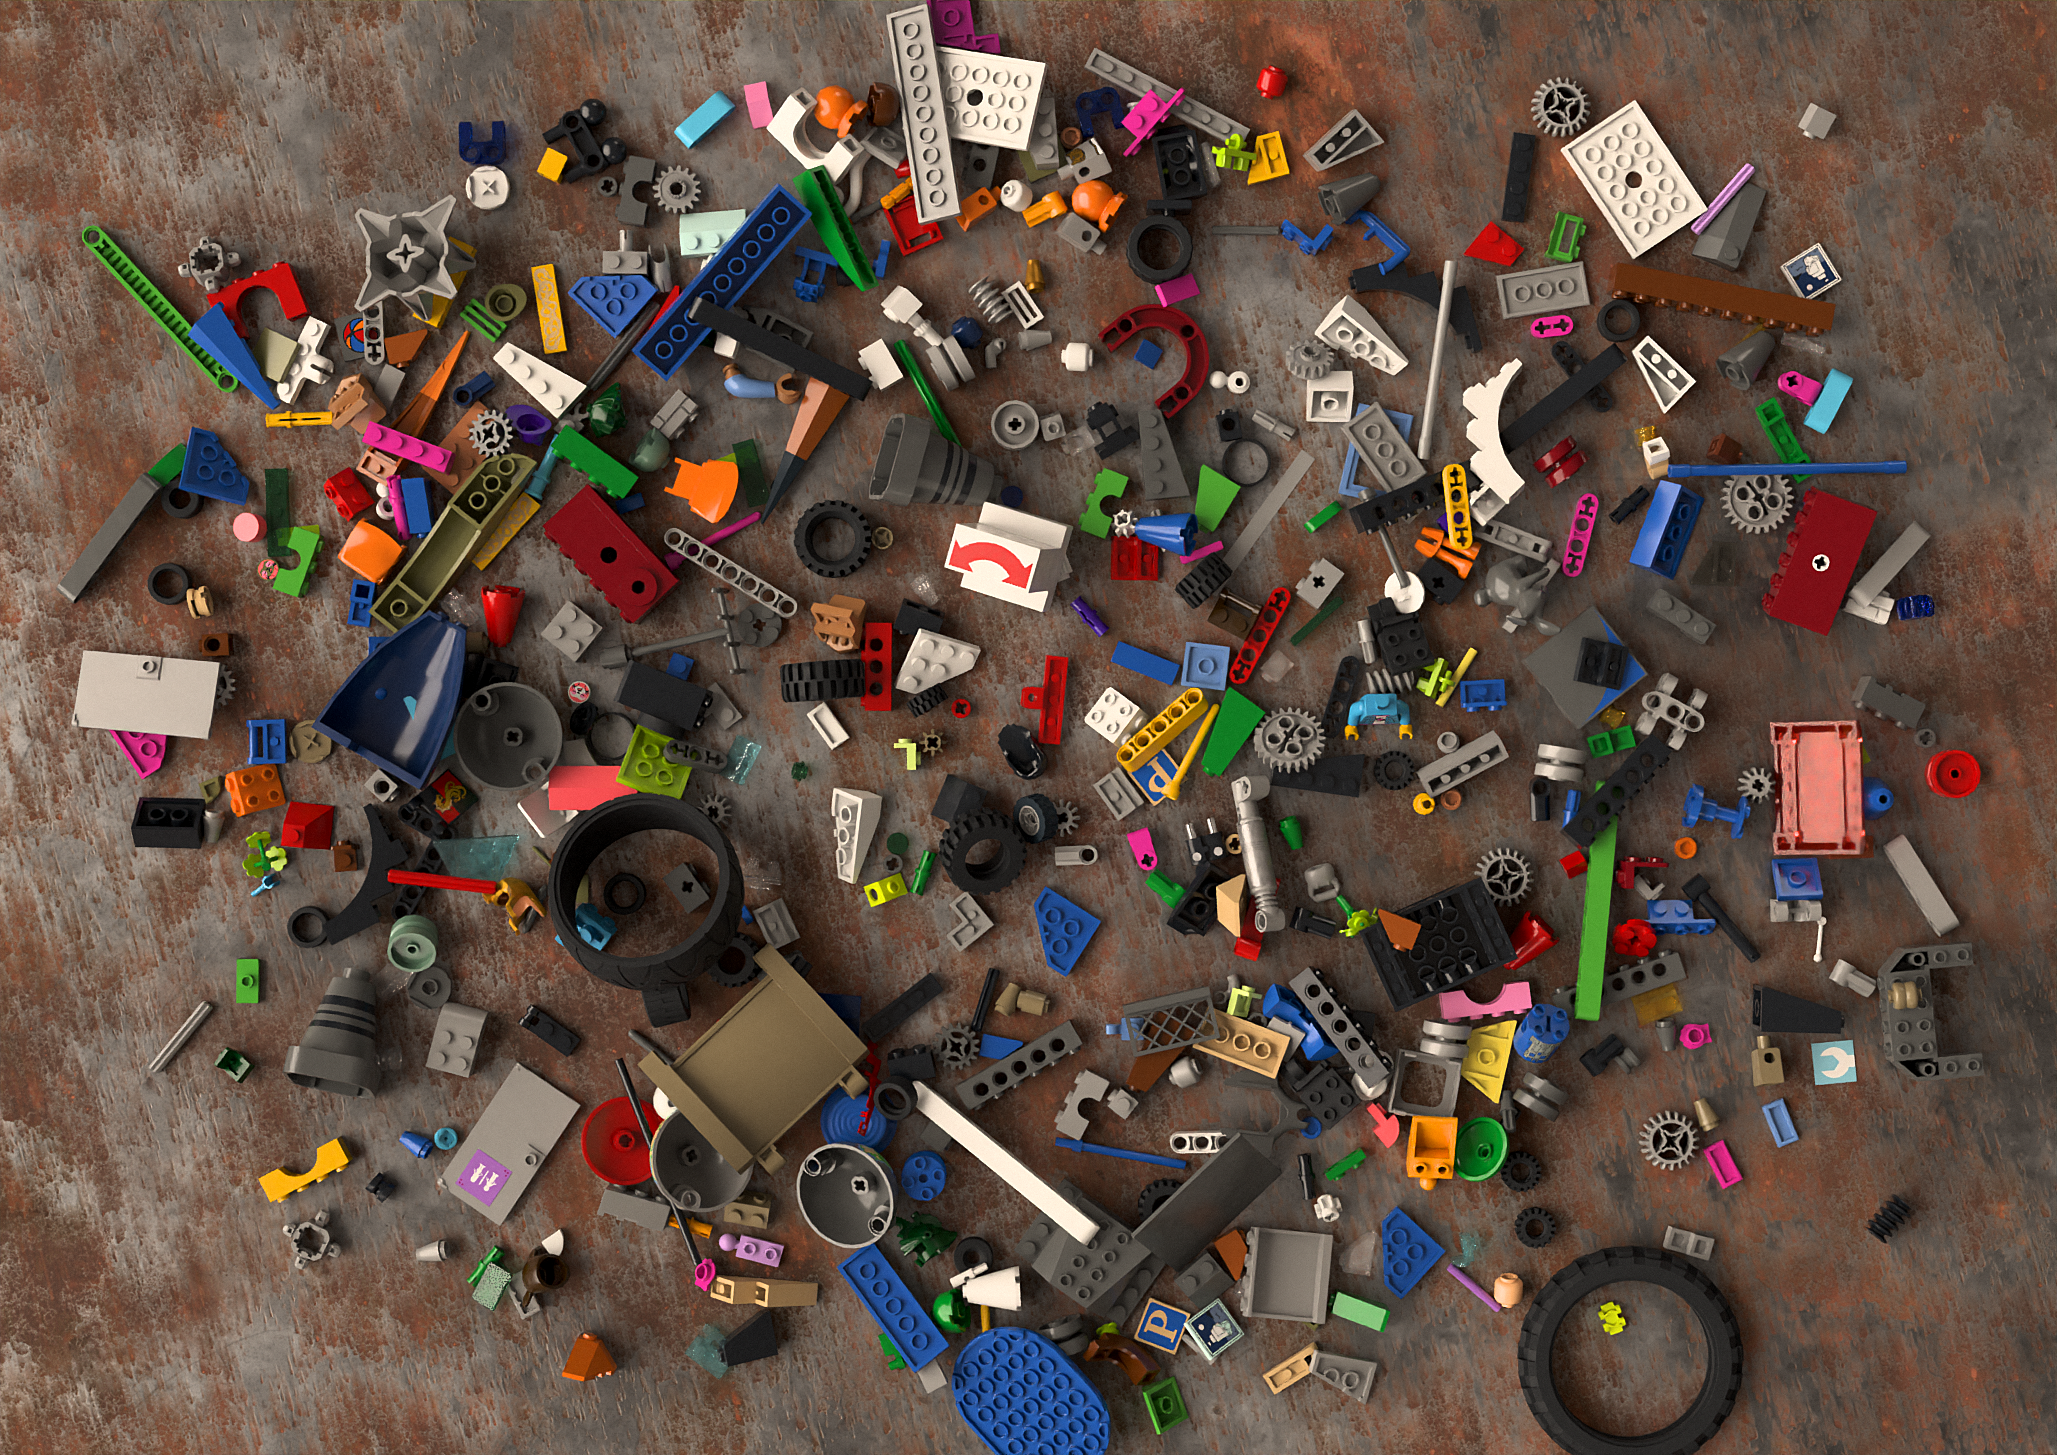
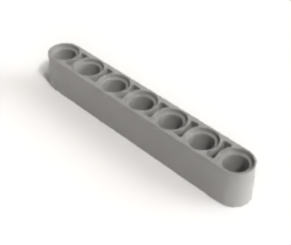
M672 528L666 532L664 536L665 542L675 552L780 616L791 619L797 615L798 605L793 598L683 531ZM673 534L681 536V541L676 545L669 542ZM693 545H697L700 548V552L696 556L688 554L689 548ZM710 557H717L719 559L718 565L714 568L707 566V560ZM730 568L737 570L738 574L734 579L726 577V571ZM747 580H755L756 587L754 590L748 591L744 588ZM767 591L775 593V599L771 602L763 600V595ZM787 602L794 605V610L789 614L782 611V606Z

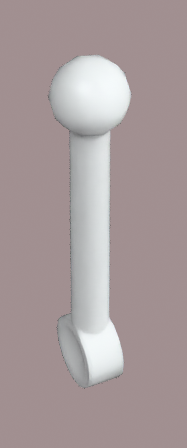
M1821 917V920L1817 921L1819 930L1817 950L1814 955L1815 962L1822 961L1821 945L1823 925L1826 924L1825 917Z

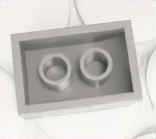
M451 1001L445 1002L439 1015L426 1067L467 1078L472 1076L489 1011Z

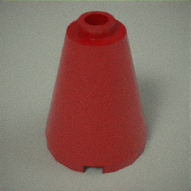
M495 585V589L489 590V586H484L481 588V597L489 641L493 642V646L506 647V644L512 641L525 598V590L520 592L518 587Z
M1531 910L1524 914L1510 937L1518 959L1504 964L1503 966L1507 970H1517L1560 942L1559 937L1555 939L1552 936L1555 931L1537 914L1534 917L1531 916Z

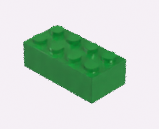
M567 424L551 444V447L554 448L552 453L562 460L564 457L572 461L570 466L578 472L586 471L590 474L588 477L590 481L597 486L601 483L607 487L606 492L615 499L619 496L623 499L639 478Z

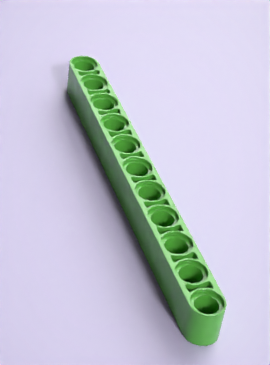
M1597 781L1595 793L1606 781ZM1614 787L1612 794L1615 798L1620 799V789ZM1598 804V812L1606 815V805ZM1615 814L1608 820L1611 824L1603 832L1599 830L1594 835L1596 840L1589 850L1574 1010L1575 1019L1598 1021L1600 1015L1618 816Z

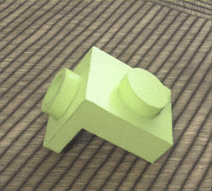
M899 739V743H894V748H907V770H917V765H921V752H917V743H912V739Z
M1243 985L1242 989L1233 988L1227 1013L1247 1018L1252 998L1261 999L1262 995L1255 993V988Z

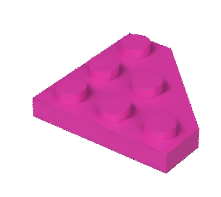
M109 730L142 780L163 767L169 735Z

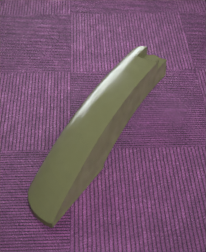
M511 453L501 456L496 455L479 465L447 503L446 509L410 561L368 612L394 633L429 610L433 612L492 536L538 463L527 456Z

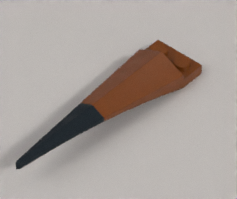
M810 377L767 501L761 524L765 523L851 396Z

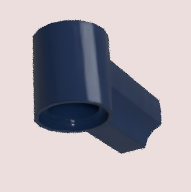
M484 370L465 385L456 388L453 392V400L460 408L468 409L472 407L474 402L494 389L496 385ZM463 392L469 393V399L465 403L459 402V395Z

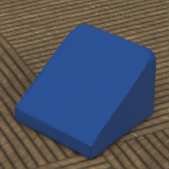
M1144 339L1133 359L1153 370L1163 350Z

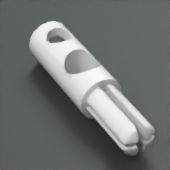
M983 1263L973 1269L970 1268L951 1278L952 1286L955 1288L988 1270L987 1264Z

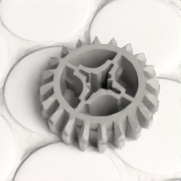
M1560 77L1556 78L1555 83L1552 79H1549L1547 81L1548 86L1541 84V91L1536 90L1534 93L1537 98L1531 100L1532 104L1537 105L1531 108V112L1538 113L1533 117V120L1540 119L1541 121L1537 127L1541 128L1545 125L1544 133L1547 134L1551 129L1553 130V137L1557 135L1558 131L1561 137H1565L1566 131L1570 136L1573 135L1574 129L1579 131L1582 128L1580 123L1585 124L1587 122L1583 116L1590 115V111L1584 109L1591 106L1590 102H1584L1589 95H1581L1584 87L1576 89L1577 81L1569 85V78H1566L1564 83H1562ZM1558 91L1567 92L1573 97L1569 99L1564 98L1561 92L1558 93ZM1551 93L1552 106L1544 110L1545 97ZM1559 103L1564 106L1567 105L1563 112H1561V109L1560 111L1555 109ZM1577 104V116L1571 122L1569 119V109ZM1556 116L1564 124L1555 123L1548 117Z
M1508 847L1505 848L1504 854L1501 848H1497V855L1492 850L1488 851L1491 858L1488 859L1483 855L1481 858L1486 863L1484 865L1477 863L1476 866L1482 868V871H1475L1474 875L1482 877L1493 904L1496 899H1498V906L1500 907L1503 906L1504 900L1507 906H1511V899L1516 904L1520 903L1517 896L1520 895L1525 899L1527 896L1522 891L1524 889L1531 891L1532 888L1526 886L1527 882H1534V879L1527 878V875L1534 874L1533 870L1526 871V868L1531 863L1525 862L1523 864L1522 862L1526 856L1521 855L1517 858L1518 850H1514L1512 855H1510V848ZM1504 859H1510L1515 862L1520 871H1509ZM1498 860L1497 872L1487 877L1490 866ZM1503 870L1505 871V874L1514 875L1509 876V878H1506L1505 884L1503 883V880L1494 879L1499 878V876H1502ZM1521 877L1518 888L1510 893L1512 881ZM1488 883H1499L1504 895L1494 893Z
M1666 1110L1663 1118L1662 1114L1658 1112L1656 1113L1658 1120L1649 1117V1121L1652 1124L1650 1126L1646 1123L1643 1124L1648 1129L1647 1132L1640 1131V1135L1646 1137L1639 1140V1144L1646 1145L1641 1149V1152L1648 1153L1645 1158L1648 1161L1653 1159V1166L1656 1167L1660 1163V1169L1662 1170L1666 1168L1667 1164L1669 1170H1674V1163L1681 1169V1161L1689 1164L1688 1155L1693 1158L1696 1156L1691 1150L1699 1149V1146L1693 1144V1142L1699 1141L1700 1138L1692 1135L1697 1133L1698 1130L1697 1128H1690L1693 1125V1121L1685 1122L1687 1116L1684 1114L1679 1117V1113L1674 1111L1671 1117L1670 1111ZM1676 1123L1680 1127L1672 1131H1666L1662 1125ZM1657 1130L1660 1139L1654 1148L1653 1136ZM1685 1132L1686 1143L1682 1150L1679 1146V1141ZM1664 1134H1666L1667 1136H1670V1137L1672 1138V1139H1671L1672 1142H1673L1672 1144H1673L1675 1147H1673L1672 1145H1669V1144L1667 1143V1139H1666V1136H1665ZM1669 1149L1677 1154L1670 1158L1658 1155L1660 1152H1665Z

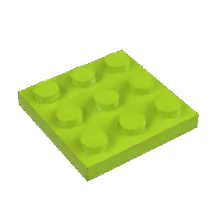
M637 724L616 782L643 793L663 794L680 800L692 767L670 762L664 757L663 750L670 740L676 739ZM672 747L673 754H677L676 748ZM691 752L690 757L695 761L697 753Z

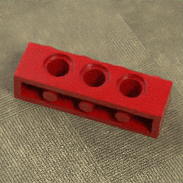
M865 623V627H862L861 641H865V649H861V660L865 663L866 693L864 697H861V706H865V711H892L893 623ZM874 639H880L883 642V647L880 651H873L871 649V642ZM880 661L882 663L883 669L880 673H873L871 671L872 662ZM880 683L883 690L880 695H873L870 688L872 684Z

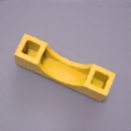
M340 1136L317 1148V1161L310 1172L296 1174L282 1166L259 1178V1181L270 1202L277 1199L278 1203L291 1197L289 1193L296 1189L299 1193L310 1187L309 1182L315 1179L317 1182H320L330 1177L328 1172L336 1169L338 1173L349 1167L348 1162L353 1160L343 1138Z

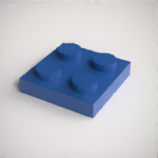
M1817 858L1772 860L1771 865L1778 901L1822 900L1823 890Z

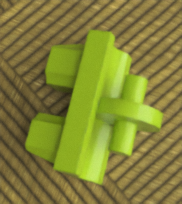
M1233 134L1230 139H1226L1225 144L1228 145L1229 149L1212 147L1211 153L1217 154L1216 166L1230 168L1232 157H1235L1233 169L1247 171L1249 161L1256 160L1257 156L1255 153L1241 151L1242 148H1246L1247 144L1243 141V137L1240 134Z
M1439 657L1438 660L1434 659V665L1423 668L1433 672L1430 680L1420 677L1416 685L1417 689L1433 699L1436 698L1438 690L1445 693L1448 685L1455 686V682L1450 680L1453 672L1446 670L1449 662Z

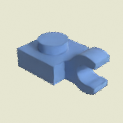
M1121 1018V1024H1106L1107 1034H1121V1040H1130L1125 1018ZM1130 1018L1131 1026L1140 1031L1144 1025V1018ZM1133 1031L1134 1039L1138 1034L1135 1031ZM1140 1035L1138 1040H1144V1037Z

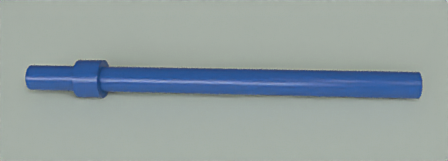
M1056 1137L1055 1146L1070 1148L1072 1151L1080 1153L1081 1151H1087L1179 1169H1185L1186 1165L1185 1160L1083 1142V1139L1077 1140L1074 1138V1140Z

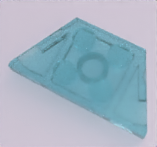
M515 834L433 840V844L451 876L500 881L504 873V867L512 856L511 852L519 841V836Z

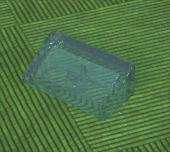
M737 734L727 754V765L718 774L737 784L743 785L761 746Z

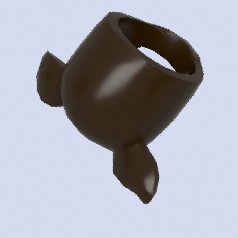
M540 1246L530 1252L529 1259L523 1267L522 1281L527 1289L523 1297V1308L529 1305L533 1293H548L559 1289L568 1282L570 1277V1269L565 1260L555 1254L538 1255V1251L541 1249ZM555 1265H559L562 1272L558 1271Z

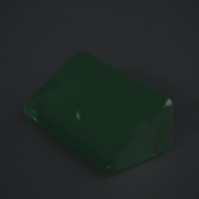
M491 1261L471 1297L481 1305L494 1311L511 1281L513 1273L502 1262Z

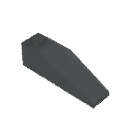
M1746 182L1699 235L1691 255L1730 272L1735 270L1746 248L1766 190Z

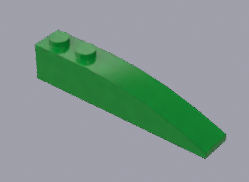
M824 165L808 169L793 178L792 180L804 206L812 213L810 219L823 242L845 273L862 292L879 286Z

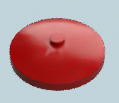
M616 1097L601 1103L588 1116L582 1129L581 1149L587 1165L597 1176L613 1184L633 1185L647 1180L652 1176L650 1151L629 1097ZM639 1099L654 1137L655 1132L664 1119L657 1114L652 1104Z

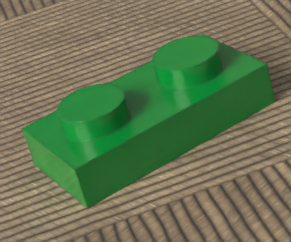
M1359 1147L1323 1172L1329 1181L1333 1179L1337 1181L1346 1175L1345 1171L1349 1168L1356 1169L1361 1166L1366 1155Z

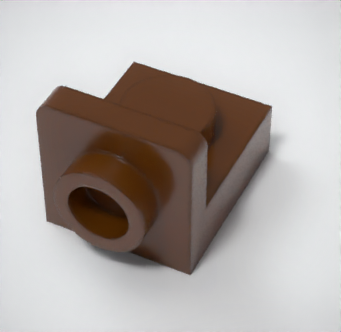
M350 840L336 841L337 846H331V851L334 853L335 872L359 870L357 844H350Z

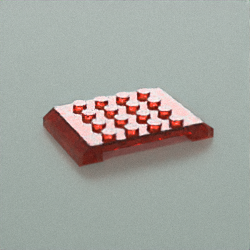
M1859 720L1771 722L1770 741L1771 745L1774 744V779L1776 782V832L1773 833L1774 855L1863 854L1865 846L1863 744Z

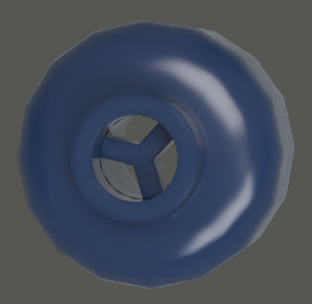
M963 316L951 325L953 328L951 335L954 336L960 348L965 349L969 347L972 350L981 344L980 338L983 336V330L973 317L967 318Z

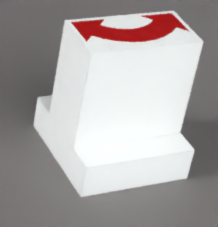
M985 501L979 523L956 524L945 567L964 573L961 583L962 587L1046 612L1050 610L1073 526L996 502Z

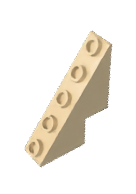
M716 1275L711 1285V1297L731 1304L756 1303L765 1307L816 1305L818 1283Z

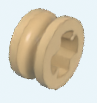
M1237 834L1229 835L1225 840L1227 850L1233 854L1242 852L1240 845H1238V850H1233V847H1229L1232 838H1237V841L1240 840Z

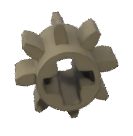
M934 729L931 730L930 735L923 732V736L926 737L925 741H920L919 743L925 744L924 753L927 750H931V754L934 756L937 749L943 752L940 746L947 743V741H941L940 737L943 735V732L938 735L935 734ZM929 737H937L939 739L937 741V748L934 746L928 747Z

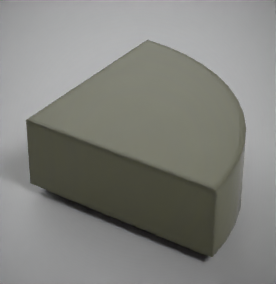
M221 776L199 783L206 804L212 803L219 796L222 789Z

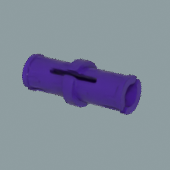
M1081 596L1070 604L1081 616L1082 622L1084 624L1087 623L1098 637L1102 636L1109 629L1096 614L1097 611L1095 609L1092 610Z

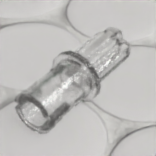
M1784 333L1781 338V344L1797 348L1800 353L1807 352L1822 357L1826 349V343L1809 339L1806 335L1802 338Z

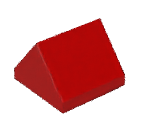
M1579 850L1559 860L1568 879L1588 870L1587 862Z

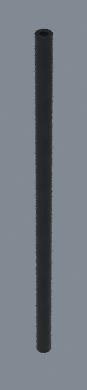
M619 1058L614 1062L650 1151L653 1134L624 1060ZM669 1200L694 1266L699 1265L703 1262L683 1211Z

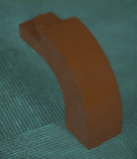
M1103 1333L1099 1340H1094L1088 1345V1349L1083 1355L1087 1362L1108 1361L1114 1363L1126 1372L1135 1386L1150 1384L1161 1371L1160 1366L1146 1350L1132 1340L1114 1333Z

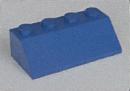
M1660 480L1629 562L1641 569L1673 580L1705 498L1682 485Z

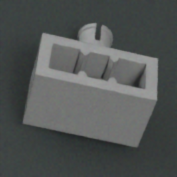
M620 230V250L603 251V274L605 276L645 275L650 277L648 252H635L633 250L634 231L627 230L626 239L625 230Z

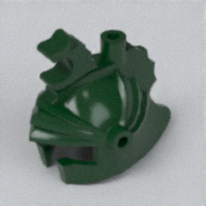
M619 382L614 383L593 404L589 403L586 412H588L591 427L597 438L610 435L620 427L625 428L628 420L625 419V410L621 399V383Z
M918 1211L914 1212L910 1216L914 1221L912 1223L896 1216L895 1226L900 1228L897 1237L902 1239L899 1241L900 1249L904 1251L905 1256L916 1252L918 1257L914 1262L921 1268L928 1260L949 1248L958 1235L956 1231L943 1229L942 1222L930 1213L920 1215Z

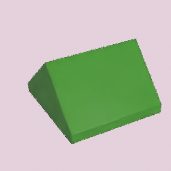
M1174 1376L1142 1387L1157 1435L1189 1418Z

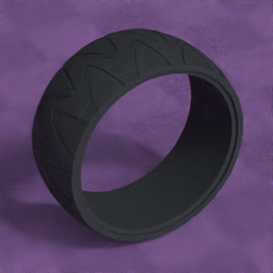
M636 793L613 798L614 800L603 802L588 811L585 816H582L573 824V827L567 831L559 843L556 854H554L548 878V906L551 919L560 940H562V944L570 952V955L582 967L599 979L615 986L639 991H656V989L664 990L680 986L710 969L722 957L724 951L732 943L733 937H735L741 921L745 897L744 878L741 866H739L738 856L721 828L707 814H704L703 811L687 802L655 793ZM650 829H668L683 832L706 844L717 855L719 886L710 913L689 938L665 952L652 956L632 958L608 954L591 946L581 938L575 913L577 892L586 870L605 848L622 837Z

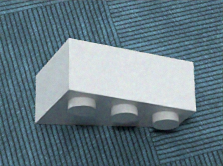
M1646 336L1631 351L1664 414L1696 382L1649 336Z

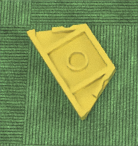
M1513 1019L1472 1029L1471 1038L1466 1040V1044L1469 1046L1468 1058H1462L1461 1075L1495 1103H1499L1517 1021Z

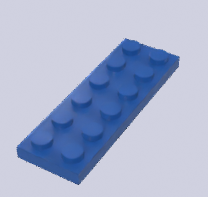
M875 1243L860 1248L837 1266L840 1273L914 1373L919 1372L950 1347V1344Z

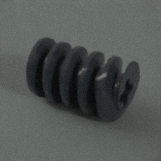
M1895 1194L1891 1196L1894 1203L1887 1200L1885 1203L1888 1209L1880 1207L1879 1210L1882 1216L1875 1213L1873 1216L1876 1222L1868 1220L1867 1223L1870 1228L1865 1227L1873 1236L1885 1244L1887 1243L1885 1235L1893 1237L1890 1229L1898 1231L1899 1228L1896 1223L1904 1225L1905 1221L1902 1217L1911 1218L1908 1210L1912 1209Z

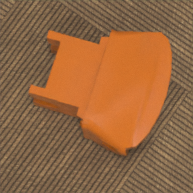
M675 458L674 462L681 465L673 489L665 487L664 491L689 500L688 504L691 506L690 510L717 525L724 518L735 498L739 481L738 465L734 462L708 459L707 463L703 462L701 467Z

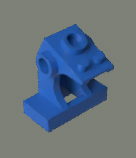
M797 246L795 256L805 259L801 276H796L793 289L796 290V297L802 301L817 303L818 297H823L826 284H823L827 267L830 266L838 269L839 263L833 255ZM808 270L820 273L816 285L805 282Z

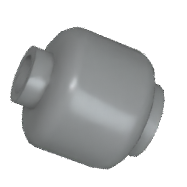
M1186 1056L1171 1064L1169 1078L1173 1085L1177 1084L1180 1088H1187L1200 1081L1203 1070L1196 1058L1193 1059L1190 1056Z

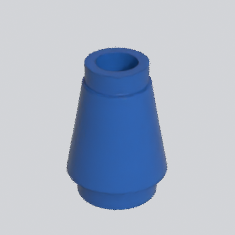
M405 1131L399 1140L417 1158L426 1159L434 1147L430 1139Z

